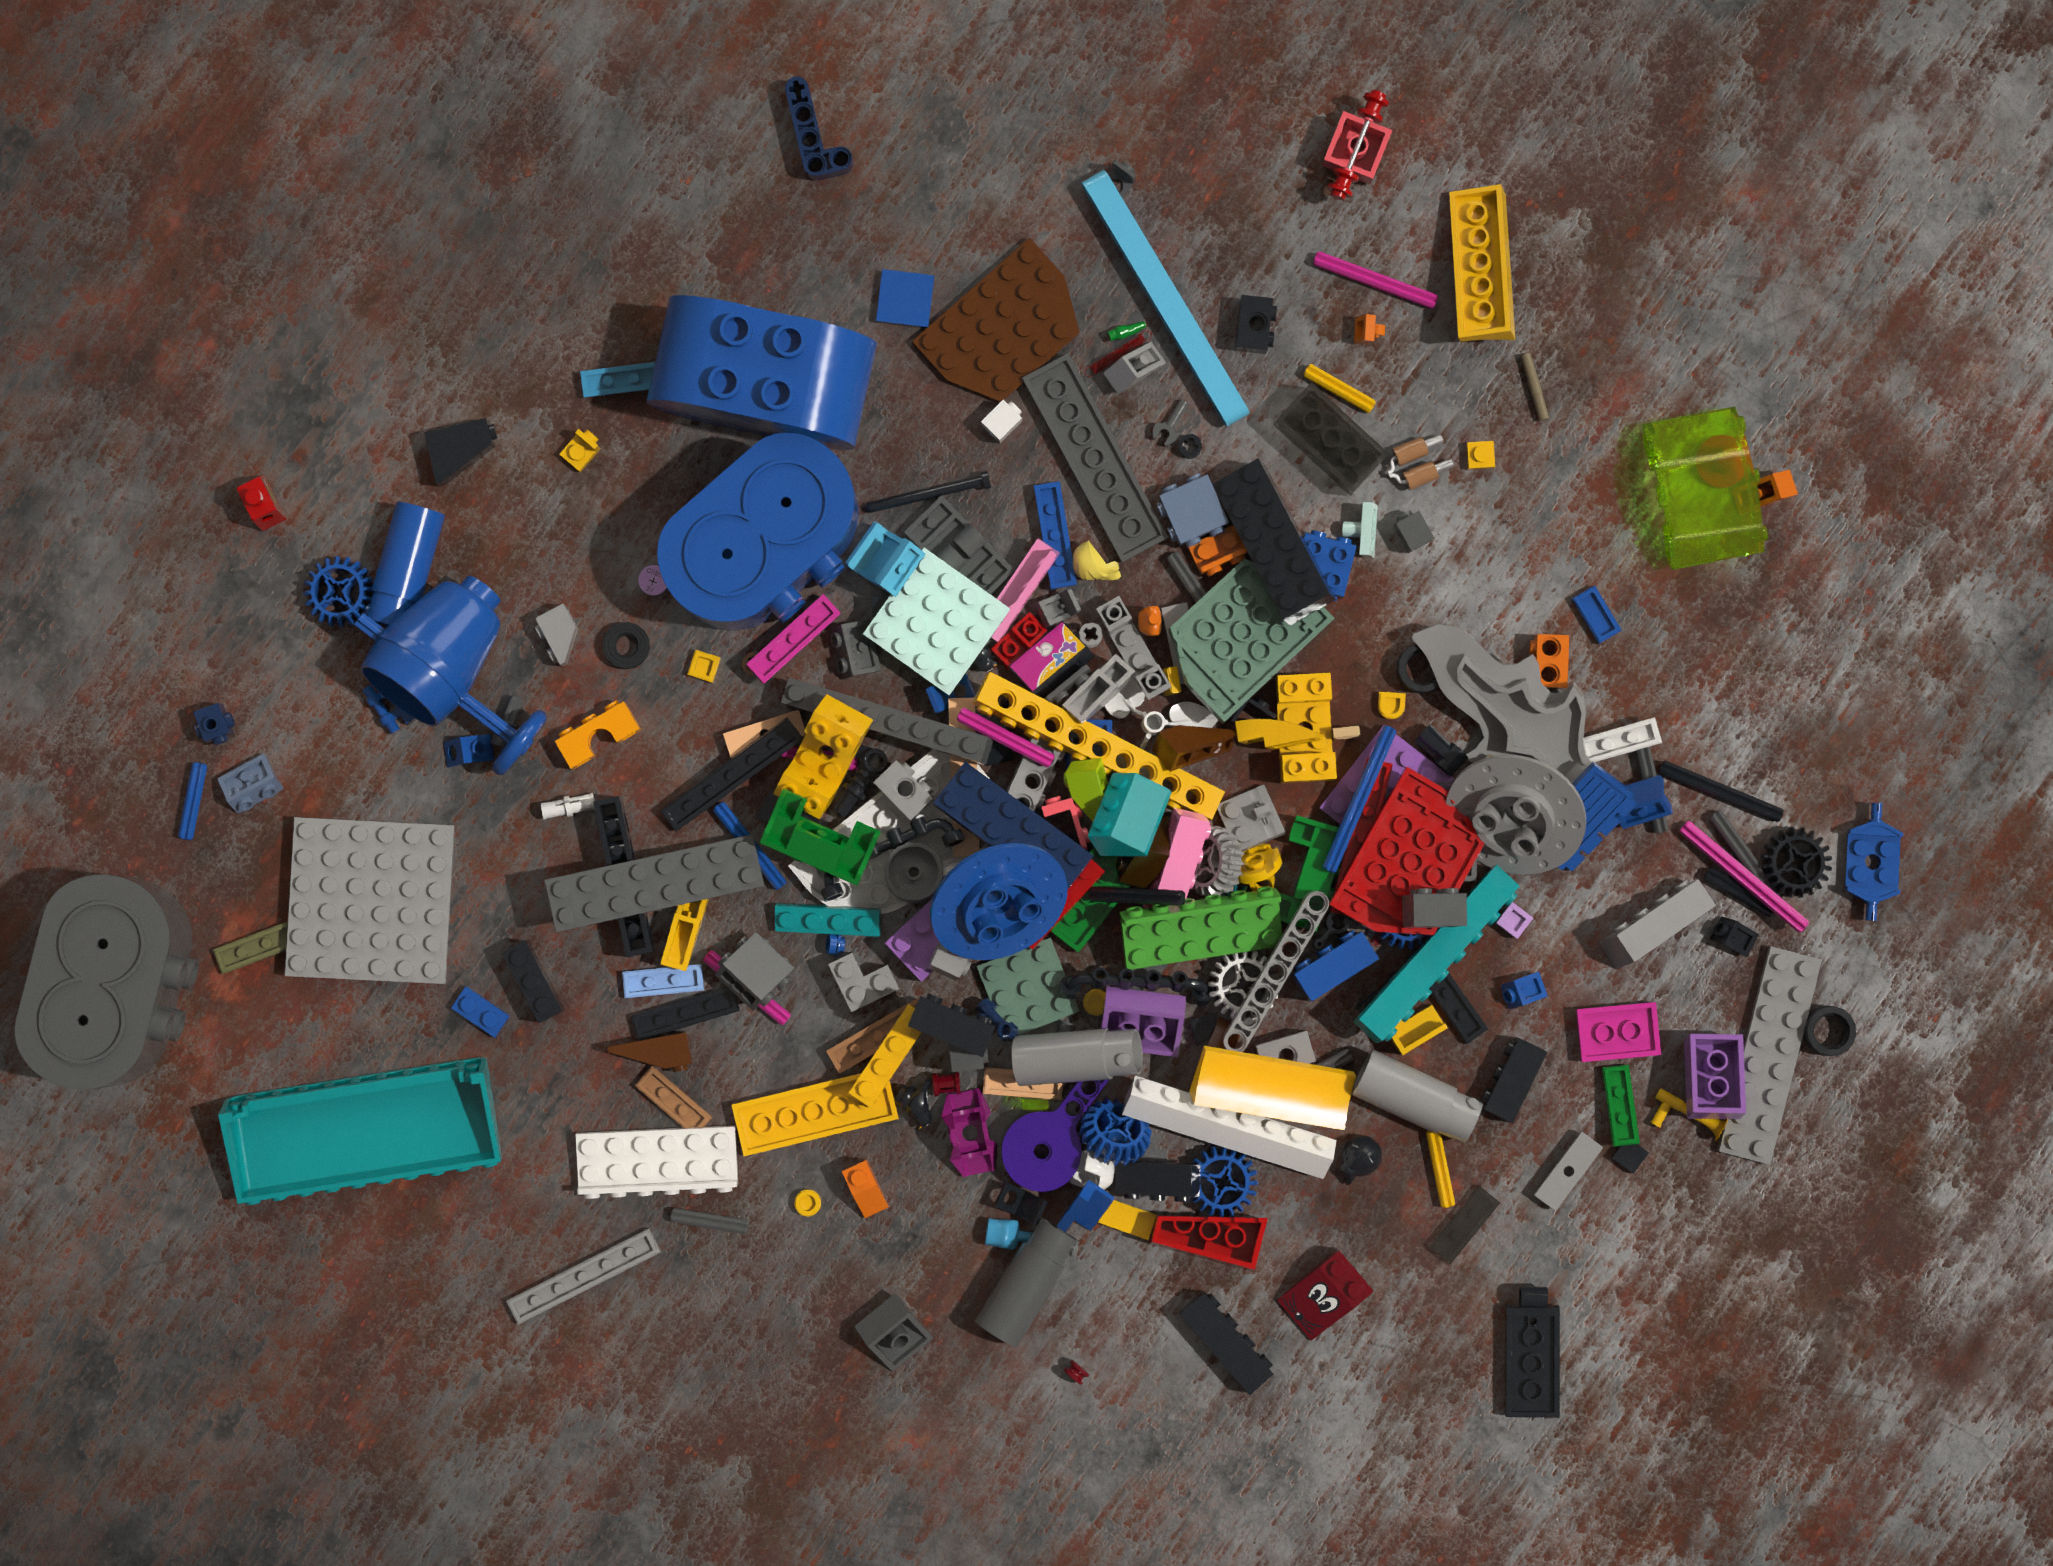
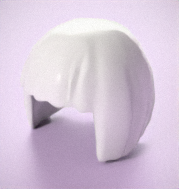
M1082 1151L1079 1167L1070 1179V1183L1083 1188L1087 1181L1090 1180L1105 1190L1112 1184L1114 1179L1115 1167L1112 1161L1108 1160L1104 1164L1103 1158L1097 1157L1094 1159L1095 1152Z

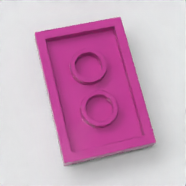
M1656 1002L1576 1009L1581 1062L1661 1055Z

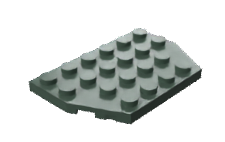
M1243 559L1179 618L1168 631L1185 685L1223 724L1335 618L1325 607H1322L1294 624L1289 625L1281 617L1254 563Z

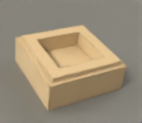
M1359 726L1331 729L1332 739L1357 738L1360 735Z

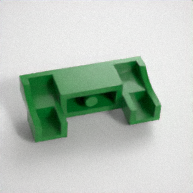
M783 788L760 843L790 856L795 861L809 864L820 872L829 873L857 886L881 831L859 821H856L850 837L802 817L801 815L808 799Z
M1298 815L1295 816L1288 841L1308 848L1293 896L1279 893L1281 895V902H1279L1281 922L1289 924L1305 895L1310 891L1317 890L1324 893L1330 902L1335 888L1331 887L1334 877L1338 878L1341 862L1335 873L1324 870L1323 864L1338 832V827ZM1315 895L1311 897L1309 906L1312 910H1318L1323 906L1321 896ZM1301 918L1296 922L1295 926L1309 930L1310 923L1307 919Z

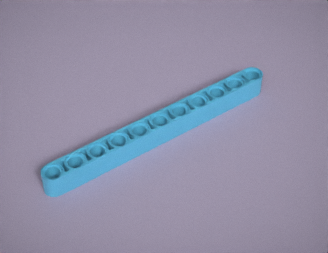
M1103 169L1081 182L1087 197L1223 424L1228 427L1249 415L1246 404L1107 172Z

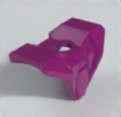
M979 1088L961 1092L959 1095L956 1093L947 1094L941 1118L948 1127L952 1147L949 1160L963 1177L995 1171L997 1165L998 1144L990 1140L986 1123L991 1111ZM968 1125H973L978 1130V1136L973 1141L966 1140L962 1135L963 1129Z

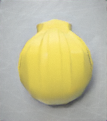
M1089 541L1081 543L1075 549L1073 568L1081 579L1116 580L1121 577L1118 563L1113 561L1106 564Z

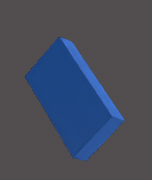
M1595 585L1571 599L1598 644L1622 631Z

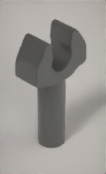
M1180 399L1166 422H1156L1152 432L1153 440L1159 436L1161 431L1165 430L1169 433V437L1166 439L1164 447L1175 443L1178 439L1175 427L1189 406V403Z

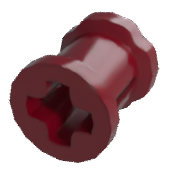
M959 1072L948 1075L933 1073L934 1097L939 1096L940 1093L956 1092L957 1095L961 1094Z

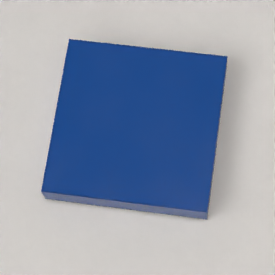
M882 269L876 322L928 328L935 276Z

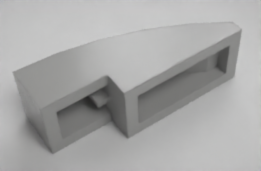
M1115 654L1101 669L1098 668L1067 699L1062 707L1081 724L1113 699L1134 678L1135 670Z

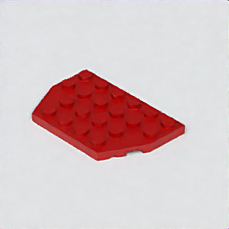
M1405 767L1333 894L1329 906L1373 932L1434 935L1438 927L1403 928L1402 896L1410 895V890L1432 889V894H1436V890L1444 888H1458L1459 891L1485 843L1477 835L1468 816L1458 812L1456 807L1446 804L1448 790L1409 767Z

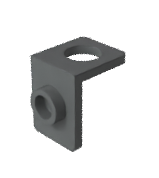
M1114 160L1112 163L1113 168L1108 175L1111 180L1117 179L1122 182L1123 189L1119 194L1123 199L1136 182L1135 170L1123 161L1119 163L1117 160Z

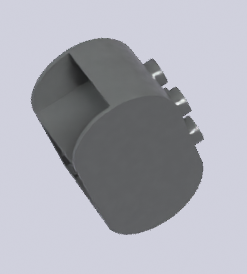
M90 875L65 884L51 897L43 913L15 1022V1040L18 1050L27 1065L39 1076L55 1085L69 1089L86 1090L118 1086L132 1082L151 1070L162 1057L168 1040L179 1041L185 1026L186 1011L176 1009L181 988L191 990L195 984L199 970V959L189 957L193 941L190 921L180 902L168 890L154 882L140 878Z

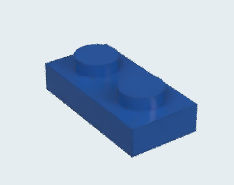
M468 986L464 988L451 1009L494 1038L497 1037L510 1018L508 1013Z

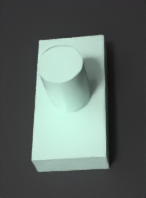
M1363 502L1362 522H1343V537L1360 538L1359 555L1364 558H1374L1378 506L1373 502Z

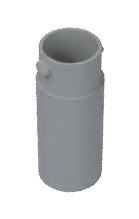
M1094 1029L1019 1035L1014 1037L1012 1043V1067L1015 1080L1019 1086L1109 1080L1113 1076L1139 1075L1143 1066L1142 1043L1137 1029L1116 1031Z
M1371 1049L1367 1055L1351 1095L1432 1133L1437 1134L1439 1132L1462 1144H1465L1470 1137L1483 1106V1103L1475 1098L1458 1092L1457 1088L1374 1049Z

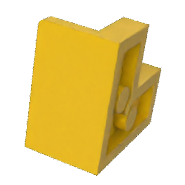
M1430 1005L1410 1017L1406 1022L1401 1020L1395 1026L1398 1031L1391 1038V1041L1399 1054L1404 1055L1448 1027L1442 1022L1433 1005Z

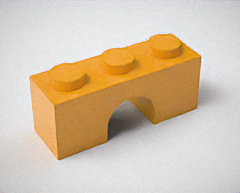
M618 700L604 707L606 712L596 716L592 714L581 721L583 725L573 730L572 727H569L558 734L560 738L555 743L570 769L574 770L596 757L591 748V739L596 732L607 730L613 735L617 743H621L642 731L624 701L622 703H619Z

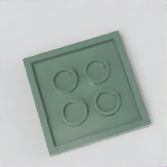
M1051 937L1043 940L1034 950L1028 947L1013 955L994 959L977 966L990 1001H994L998 1006L995 1009L996 1012L1006 1022H1013L1018 1027V1035L1079 1012L1075 999H1065L1059 992L1061 980L1066 976Z

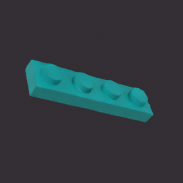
M777 903L775 905V931L879 937L881 935V908Z

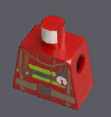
M265 475L237 487V491L252 521L262 531L287 520Z

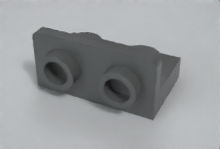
M869 619L841 624L831 629V644L836 650V665L843 680L881 671L875 642L863 634L870 624Z

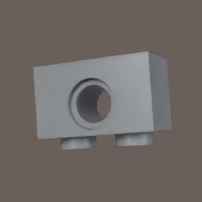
M896 760L874 781V784L912 821L934 800L930 795L934 791L923 780L918 783L912 777L915 771L905 761L900 764ZM902 782H910L913 785L911 795L901 796L899 794L898 787Z
M1306 1030L1255 1045L1257 1055L1279 1058L1280 1051L1284 1048H1289L1293 1052V1059L1291 1061L1308 1064L1316 1062Z

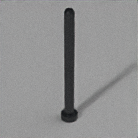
M987 470L982 471V476L869 502L866 505L867 512L873 513L984 486L985 490L990 489L991 484Z

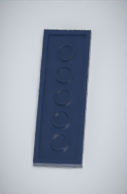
M966 761L933 802L936 808L989 847L1007 843H1023L1047 851L1061 865L1067 879L1068 890L1093 859L1091 853Z

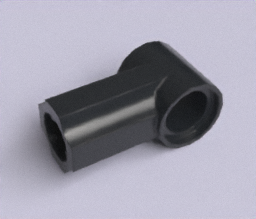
M1431 724L1414 740L1420 748L1434 759V764L1446 772L1449 777L1468 759V756L1456 744L1450 743Z

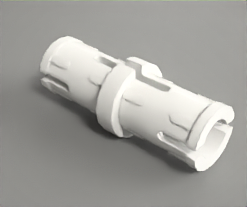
M590 793L571 798L570 796H564V799L541 803L543 818L545 820L563 815L571 817L573 813L595 810L593 803L595 801L594 795Z

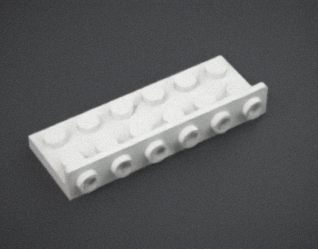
M736 1125L576 1133L577 1195L584 1194L586 1199L599 1198L600 1194L610 1193V1197H625L626 1192H637V1196L653 1195V1191H663L664 1195L679 1194V1190H690L692 1194L705 1193L706 1189L716 1188L717 1192L733 1191L732 1187H737Z

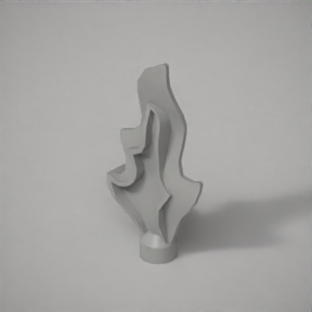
M1438 623L1413 634L1412 639L1426 655L1442 692L1453 704L1478 722L1484 738L1475 749L1466 754L1470 762L1479 761L1486 758L1489 754L1494 756H1525L1553 767L1571 783L1593 762L1586 755L1583 740L1586 717L1585 699L1583 692L1574 681L1563 692L1551 693L1541 682L1539 663L1533 654L1519 663L1503 664L1495 660L1471 635L1457 626Z

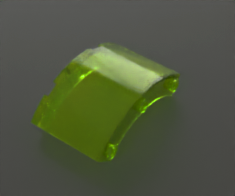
M1735 406L1642 424L1643 446L1651 471L1655 470L1658 481L1655 484L1659 508H1663L1665 523H1662L1664 547L1671 570L1765 552L1764 541H1768V532L1762 522L1757 484H1760V475L1758 469L1753 468L1744 433L1746 431L1745 419L1743 416L1738 415Z

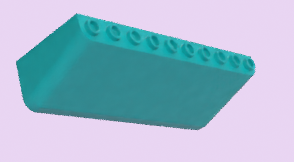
M484 1057L236 1095L224 1101L218 1114L237 1204L255 1205L266 1199L281 1201L291 1195L306 1197L314 1192L323 1190L326 1193H331L348 1186L356 1189L364 1187L367 1183L387 1184L392 1182L393 1179L399 1178L413 1180L418 1178L419 1175L424 1174L438 1176L449 1170L464 1172L474 1166L482 1165L484 1168H489L497 1165L502 1160L487 1059Z

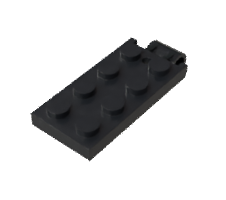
M1520 1287V1307L1505 1305V1416L1560 1418L1559 1305L1548 1307L1547 1287ZM1531 1317L1536 1319L1534 1324L1529 1323Z

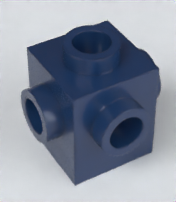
M216 703L193 712L197 724H194L195 731L199 739L203 738L204 742H213V745H219L229 740L227 736L234 734L232 727L235 726V721L230 711L226 712L224 704Z

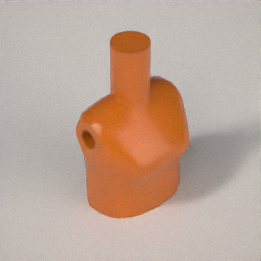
M1148 606L1139 612L1138 628L1146 636L1155 637L1161 633V612L1158 606Z

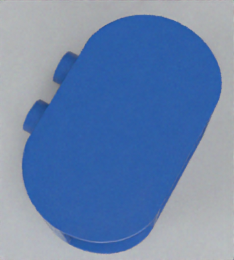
M674 295L669 297L646 403L658 410L694 421L764 436L778 433H797L811 437L829 449L852 450L856 444L877 342L858 332L814 319L768 311L730 301L689 295Z
M778 433L758 441L674 514L664 526L658 542L657 557L661 576L670 593L695 619L720 630L739 631L754 628L766 622L773 615L781 623L787 621L806 603L799 594L803 588L813 580L821 588H824L845 569V566L842 564L843 561L839 557L850 546L856 533L859 518L856 493L845 466L828 447L805 435Z

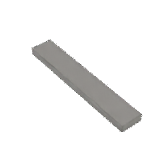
M649 1228L506 1302L519 1325L661 1253V1250Z

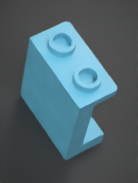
M873 522L845 564L864 579L896 597L926 553L906 538L902 539L879 523Z

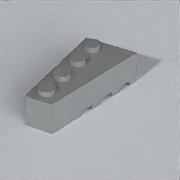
M1686 879L1674 887L1676 892L1670 896L1667 893L1654 901L1655 906L1649 910L1647 907L1633 915L1634 920L1629 923L1623 922L1613 929L1614 933L1599 942V945L1615 969L1637 961L1716 906L1699 879L1690 883Z

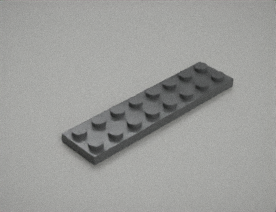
M1069 353L1024 376L1022 379L1121 563L1168 539V535Z
M753 834L544 880L555 933L764 886Z

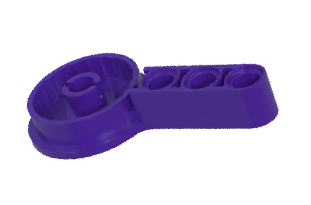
M1108 1080L1094 1081L1096 1089L1091 1094L1083 1093L1081 1090L1082 1082H1076L1055 1111L1032 1112L1020 1117L1010 1126L1002 1144V1159L1006 1171L1016 1183L1032 1191L1044 1192L1063 1186L1074 1176L1081 1160V1143L1076 1126ZM1069 1101H1077L1080 1104V1112L1077 1115H1069L1065 1111V1106ZM1036 1145H1047L1049 1154L1045 1158H1037L1034 1154Z

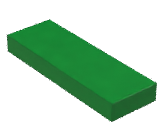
M1629 1065L1603 1067L1601 1070L1612 1147L1638 1145L1640 1140Z

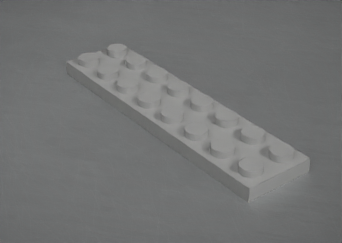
M1769 946L1744 1043L1746 1114L1741 1119H1728L1722 1131L1717 1151L1771 1164L1822 959Z

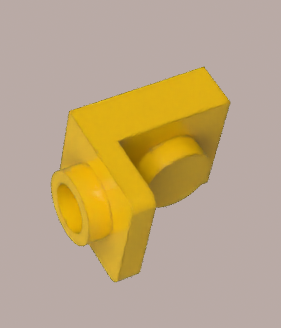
M577 429L574 438L559 455L581 472L601 448L596 444L599 439L590 431L586 430L583 433L580 429Z

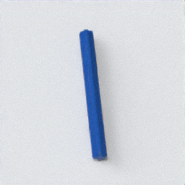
M1383 726L1325 859L1323 869L1330 873H1335L1338 869L1396 735V730L1390 726Z

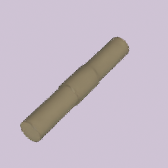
M1531 353L1521 355L1527 383L1539 421L1547 420L1549 415Z

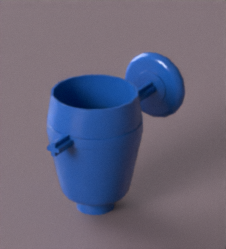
M469 575L461 584L452 581L442 582L391 622L386 629L363 613L354 626L375 642L360 668L368 682L379 693L411 717L432 727L438 726L460 706L507 743L492 765V769L497 775L505 774L518 757L525 754L532 745L533 738L547 720L545 712L542 710L534 711L527 721L523 722L518 730H515L469 694L500 631V620L494 610L501 600L490 587Z

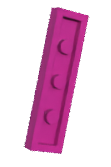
M824 594L821 595L745 666L764 684L841 614L840 611Z

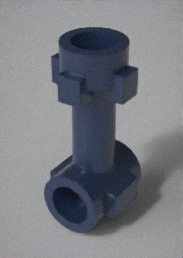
M988 998L981 1001L976 1008L979 1014L992 1019V1023L998 1028V1037L1002 1041H1013L1014 1037L1019 1034L1018 1027L1013 1022H1006L996 1012L995 1009L998 1006L994 1001H990Z

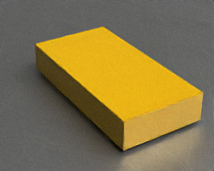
M1113 1200L1098 1223L1148 1240L1157 1214Z

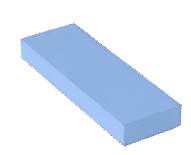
M702 964L688 965L687 971L667 967L622 972L625 998L704 990Z

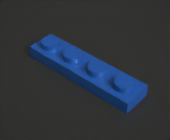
M1060 481L1034 485L1042 540L1060 553L1048 570L1050 588L1054 590L1077 586Z

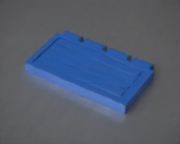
M1594 761L1572 783L1585 807L1586 830L1582 843L1576 853L1564 864L1558 866L1561 870L1567 867L1573 871L1585 859L1581 851L1589 855L1603 840L1602 836L1598 833L1601 832L1607 836L1621 822V819L1616 814L1619 813L1625 817L1637 805V802L1632 798L1634 796L1633 792Z

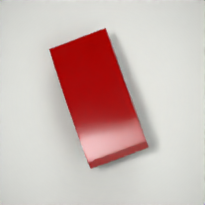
M1029 612L991 648V653L1008 670L1010 669L1008 666L1032 647L1048 630Z

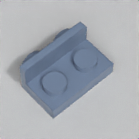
M264 753L217 778L228 804L237 813L251 809L255 804L275 796L276 793L284 789L282 783L277 779L268 757Z

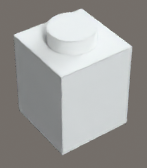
M1002 400L981 421V426L1001 443L1022 422V417L1020 416L1022 411L1012 401L1007 404Z

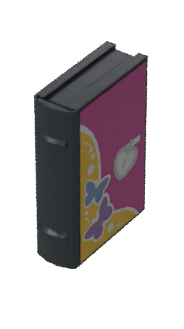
M1061 621L1008 667L1031 693L1045 699L1046 696L1090 661L1094 655L1080 638Z

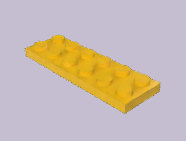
M862 1073L732 1104L743 1155L748 1156L899 1119L890 1081L871 1108L849 1094V1091Z

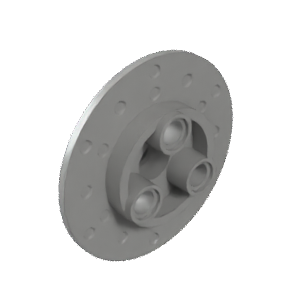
M1497 755L1474 762L1456 777L1446 800L1447 805L1456 807L1458 812L1468 816L1477 835L1485 843L1477 860L1488 867L1498 865L1506 873L1521 875L1538 874L1557 868L1576 853L1582 843L1586 830L1585 807L1572 783L1553 767L1525 756Z

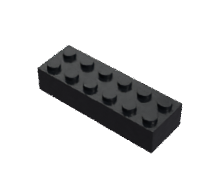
M1259 458L1212 484L1285 622L1292 625L1336 600L1266 465Z

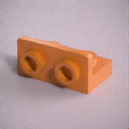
M1234 525L1225 528V532L1214 537L1208 536L1201 539L1200 543L1188 548L1200 575L1207 573L1208 577L1222 571L1221 566L1228 562H1231L1232 566L1240 563L1243 559H1246L1245 555L1248 554Z

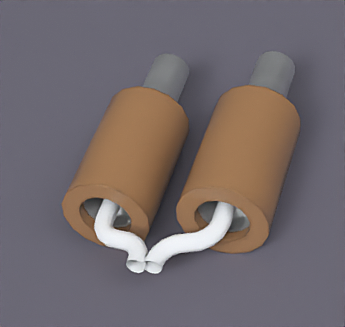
M1441 434L1425 441L1421 436L1392 448L1394 457L1390 460L1391 469L1387 471L1389 477L1396 478L1400 484H1406L1409 490H1413L1439 479L1438 473L1454 467L1450 458L1435 465L1433 461H1429L1402 472L1404 480H1401L1397 474L1393 473L1395 460L1398 466L1405 465L1429 455V448L1444 443Z

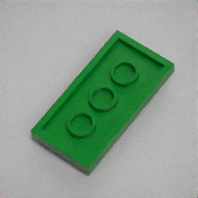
M1094 847L1090 852L1093 855L1092 860L1105 873L1092 888H1130L1131 884L1119 882V870L1116 869L1118 856H1100ZM1087 892L1051 932L1079 953L1117 903L1091 902Z

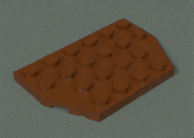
M1029 237L916 337L912 343L947 382L989 397L1000 403L1002 400L1005 401L1024 384L1022 379L1024 376L1046 365L1080 334L1065 276Z

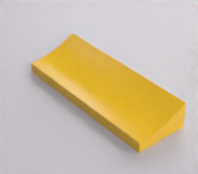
M1500 184L1449 192L1458 338L1460 342L1472 340H1515L1507 206L1503 187Z
M1204 1046L1189 1093L1194 1105L1345 1130L1347 1111L1356 1075L1354 1071Z

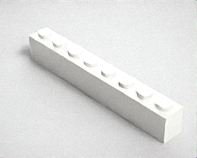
M1134 1076L1125 1097L1122 1115L1324 1179L1334 1159L1336 1140L1263 1116L1194 1105L1190 1093L1142 1077Z

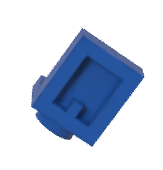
M1539 971L1501 984L1502 996L1509 1009L1524 1006L1548 996Z

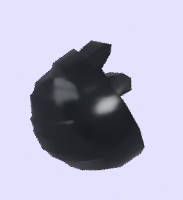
M1366 1135L1354 1136L1342 1149V1165L1335 1170V1174L1338 1176L1344 1174L1346 1185H1350L1354 1181L1355 1176L1363 1177L1370 1175L1382 1162L1380 1144L1372 1137Z

